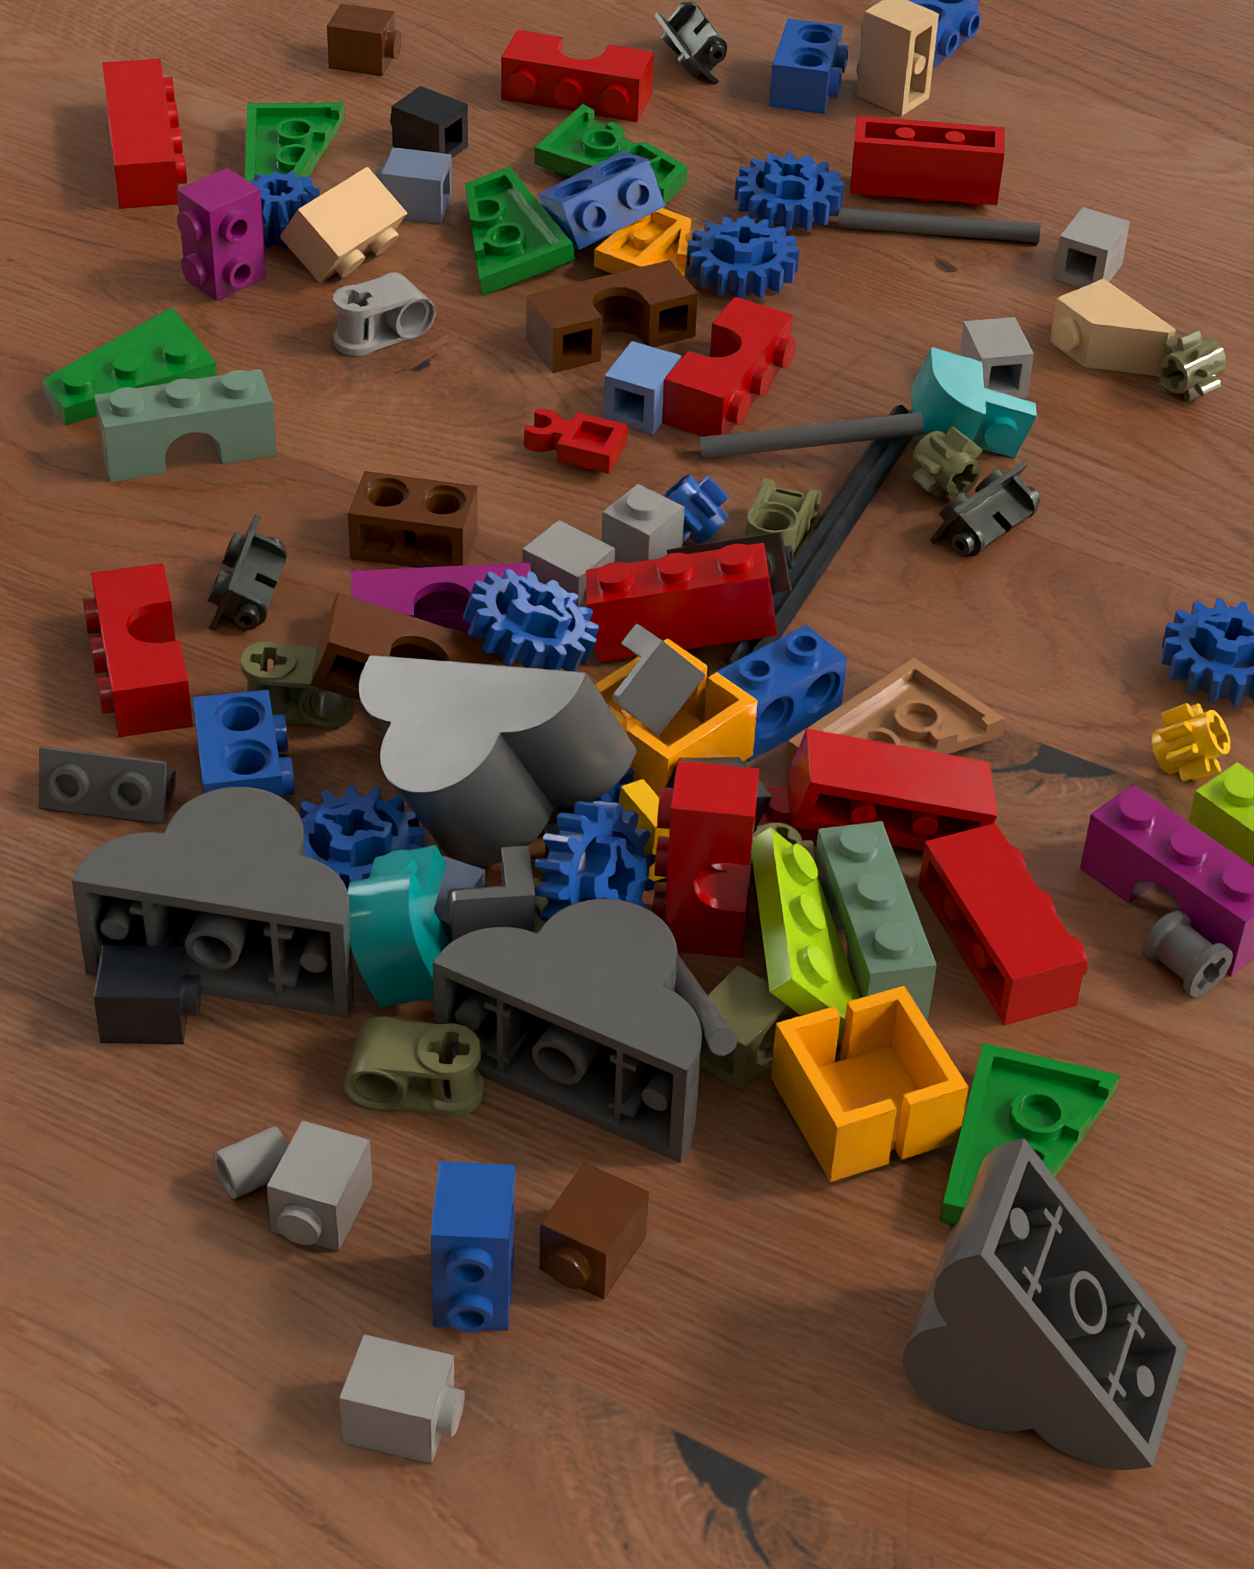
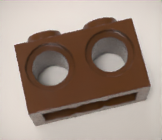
M364 471L348 512L350 559L415 568L466 566L478 532L477 486Z

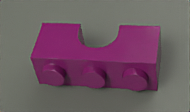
M530 563L350 571L351 596L446 628L458 629L468 634L471 624L463 620V614L476 580L483 582L488 572H492L502 578L505 569H511L517 576H524L526 578L528 572H531Z
M1134 784L1091 813L1080 864L1082 871L1128 904L1155 884L1159 883L1174 896L1181 911L1190 917L1191 927L1213 945L1222 943L1232 951V962L1226 972L1229 976L1232 977L1254 959V867Z

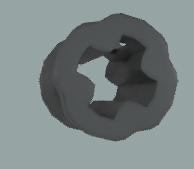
M1179 909L1164 915L1152 927L1146 936L1141 950L1143 957L1154 964L1162 962L1183 980L1184 990L1195 998L1208 993L1221 981L1228 971L1233 958L1232 951L1224 944L1218 943L1213 945L1191 927L1190 917Z

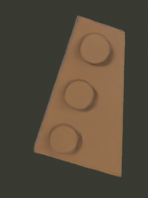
M914 657L809 726L808 729L950 754L1003 737L1006 718ZM805 730L788 740L786 759L791 762L794 760Z

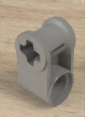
M397 272L387 273L379 278L357 285L344 286L333 294V307L338 312V328L333 332V346L342 354L365 356L378 349L405 340L416 339L424 335L433 324L436 315L435 305L407 278Z

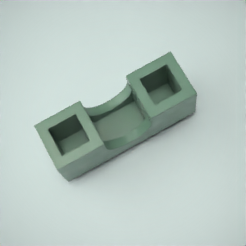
M261 369L251 371L235 370L225 375L193 380L177 379L167 384L141 388L125 387L114 392L94 395L101 451L111 482L167 473L165 455L169 445L178 437L193 432L205 433L213 437L222 464L277 455L273 399Z
M883 822L818 829L815 855L818 879L836 930H845L847 961L860 998L905 986L925 1019L928 1020L937 964Z

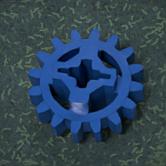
M787 152L785 158L770 153L767 154L765 162L753 158L750 160V167H740L739 177H736L735 201H738L737 209L739 212L749 211L748 216L750 219H755V221L760 219L769 220V228L777 224H783L786 231H791L793 225H797L805 230H811L812 222L815 221L826 225L828 224L829 216L837 217L839 215V208L842 206L844 182H840L839 171L829 172V163L822 162L817 164L812 160L813 156L807 155L800 159H795L792 152Z
M749 216L737 218V222H733L729 217H722V225L718 226L708 221L704 223V231L694 230L692 232V241H688L687 265L690 266L689 275L691 277H700L701 287L705 288L716 285L718 295H723L728 290H731L733 295L741 299L746 295H750V292L762 298L764 297L765 289L769 288L779 293L782 291L783 283L792 284L794 282L795 272H798L800 248H796L797 239L795 236L785 237V227L780 226L771 229L767 219H763L758 224H755V219H750Z
M505 569L502 578L492 572L486 573L483 582L476 580L463 614V620L471 624L468 635L473 638L485 639L481 650L485 653H495L502 659V664L505 666H510L516 661L522 663L524 668L560 670L562 668L565 671L576 672L580 663L586 664L597 640L595 636L599 629L598 624L590 621L593 614L591 608L577 607L575 605L579 597L576 593H567L559 586V582L555 580L549 581L546 585L540 583L536 574L530 571L526 578L524 576H517L511 569Z
M1216 599L1214 608L1208 609L1204 604L1196 601L1193 602L1191 613L1180 609L1177 610L1174 622H1167L1162 643L1161 663L1171 666L1169 678L1171 680H1188L1185 692L1189 694L1198 692L1200 689L1205 690L1208 693V702L1215 703L1219 697L1226 698V696H1229L1234 706L1241 705L1243 696H1249L1254 700V614H1251V611L1248 610V604L1241 601L1237 607L1230 606V608H1227L1223 599Z
M350 785L347 786L344 797L336 798L333 793L324 790L321 791L322 804L317 806L307 801L300 803V818L304 829L305 856L322 862L335 871L344 882L347 892L350 882L369 878L375 857L384 856L395 850H413L425 847V829L420 828L417 816L413 811L404 812V800L400 796L394 797L387 802L382 801L381 788L374 787L367 796H358L355 786Z
M594 800L593 803L576 802L574 814L560 813L557 816L560 833L558 835L545 833L543 841L550 852L547 859H538L535 863V867L544 872L543 883L534 889L535 896L546 897L548 904L540 914L542 921L547 922L554 914L570 905L594 899L622 900L647 909L641 898L643 891L654 890L655 882L648 878V867L655 863L656 855L644 853L643 847L648 842L651 834L649 830L636 828L639 815L636 812L623 810V804Z

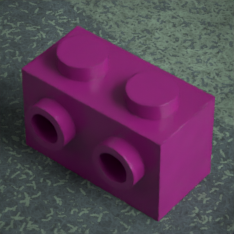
M229 168L222 169L178 189L179 213L177 215V225L181 232L183 253L181 269L185 279L192 286L199 288L216 301L265 279L260 189Z

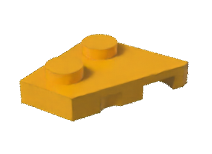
M661 208L614 232L594 249V267L614 274L670 260L685 277L688 241H690L691 218Z

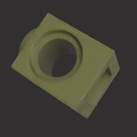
M738 965L708 995L737 1037L736 1047L731 1053L719 1056L709 1049L702 1038L700 1068L743 1092L773 1061L776 1023L792 1019L794 1010L770 993L767 979H762Z

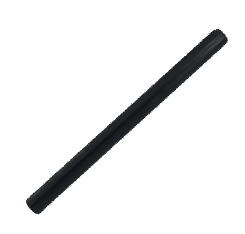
M898 405L891 410L888 416L912 413V409L908 410L903 405ZM913 436L871 440L794 554V568L788 569L792 590L772 593L778 636L735 642L724 658L725 666L782 637Z

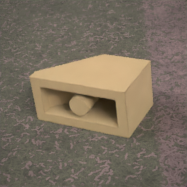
M1103 278L1056 299L1050 342L1085 368L1160 377L1159 363L1164 356L1168 355L1163 345L1174 339L1176 329Z

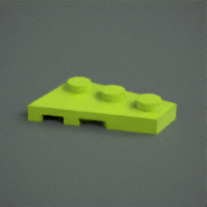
M770 827L754 837L752 844V861L769 991L801 1016L835 1006L840 1014L837 1043L842 1046L847 1002L860 999V995L818 879V869L812 856L803 846L799 844L792 845Z

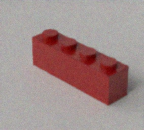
M160 58L102 62L119 209L178 204V184H187V173L177 103L175 102L173 77H163Z

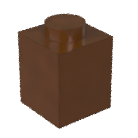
M340 4L327 25L329 68L383 76L392 59L398 58L401 49V32L395 30V11Z
M584 1162L540 1224L539 1269L550 1274L563 1286L572 1289L581 1288L605 1299L646 1238L649 1191Z

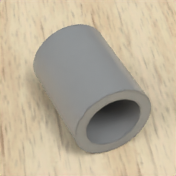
M272 1126L213 1153L214 1165L219 1179L232 1199L241 1197L269 1183L289 1146L285 1137L276 1126Z

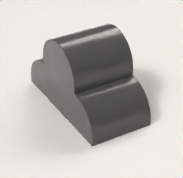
M370 655L360 676V700L366 711L385 734L381 746L380 761L386 778L444 853L451 859L479 867L500 863L501 847L529 846L544 829L554 808H571L575 806L576 802H591L608 792L625 775L637 752V749L589 675L585 672Z
M227 787L209 791L184 804L172 817L165 833H134L112 839L90 852L77 868L72 879L86 975L97 976L102 945L186 947L189 975H200L201 994L349 1018L354 1002V984L347 888L340 876L330 867L305 856L302 820L295 808L280 796L262 789L250 787Z
M587 900L570 905L554 914L538 933L513 927H491L470 932L451 942L433 961L434 1024L455 1023L466 1026L476 1033L481 1046V1059L476 1069L479 1070L481 1076L679 1163L683 1161L691 1148L696 1124L702 1030L693 1008L685 999L675 993L676 941L669 927L653 912L634 903L622 900ZM452 1043V1056L454 1059L458 1055L457 1044Z
M1023 1138L996 1147L982 1161L960 1220L950 1231L903 1354V1366L908 1380L917 1393L931 1406L954 1420L972 1427L998 1432L1034 1429L1050 1445L1079 1461L1109 1469L1134 1470L1149 1468L1154 1465L1188 1346Z

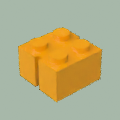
M668 638L664 642L706 676L660 736L635 719L613 700V694L640 660L639 657L594 684L637 749L629 767L634 771L633 782L644 779L658 797L660 796L661 787H666L679 758L740 757L744 762L753 756L758 701L717 672L708 677L706 696L707 665ZM705 696H706L705 723H703V721H704V710H705Z
M905 986L847 1002L840 1054L841 1060L835 1062L840 1014L835 1006L776 1023L771 1080L830 1182L889 1164L890 1151L896 1150L901 1160L958 1142L968 1085Z

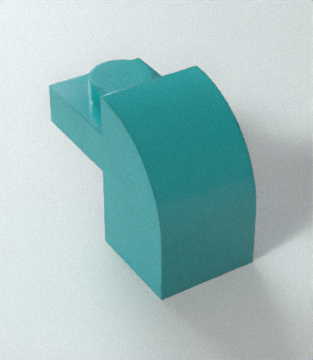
M933 347L930 348L911 387L912 413L921 412L923 432L926 435L934 431H941L946 435L951 427H955L981 449L1013 458L1016 457L1037 417L1036 403L984 388L981 361Z
M436 845L413 850H395L384 856L375 857L369 878L353 881L349 884L350 944L359 971L380 1008L434 998L433 961L451 943L434 911L446 869V863Z

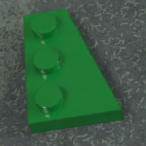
M344 102L247 103L245 179L253 181L255 174L267 176L271 175L274 170L278 174H287L290 171H295L297 177H310L345 120Z
M584 104L577 108L534 147L535 165L553 170L556 174L572 177L622 151L649 159L665 205L687 184L688 166L648 142H631L624 137L625 129L613 121L607 123L606 126L594 119V110Z
M510 166L465 183L482 296L537 274L549 272L555 267L575 260L571 240Z
M171 307L43 378L46 399L65 425H70L97 416L94 396L96 394L114 392L125 387L141 388L167 384L177 379L193 380L217 376L216 361Z
M982 1043L939 1221L955 1225L959 1222L982 1161L993 1149L1002 1144L1024 1138L1054 1177H1056L1116 1094L1121 1075Z

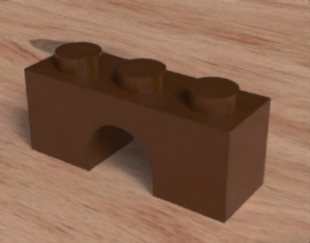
M670 260L529 294L526 301V340L552 373L601 361V337L606 332L622 331L631 333L650 347H658L696 337L698 292Z
M337 593L319 635L310 685L361 701L359 681L362 670L370 655L505 665L502 664V659L495 653H485L481 650L485 642L483 639L473 638L468 634Z

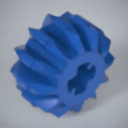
M274 170L271 175L267 176L255 174L253 181L249 182L260 189L264 248L281 245L286 249L287 245L280 238V235L299 208L320 196L319 188L313 186L311 178L306 176L297 177L295 171H290L287 174H278Z

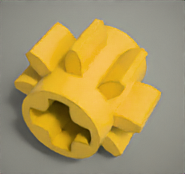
M1185 703L1162 712L1161 717L1166 727L1158 729L1152 734V748L1160 767L1167 774L1179 772L1183 782L1190 779L1195 782L1220 773L1221 768L1216 758L1226 755L1230 751L1229 733L1220 715L1214 710L1203 713L1199 703L1192 706Z

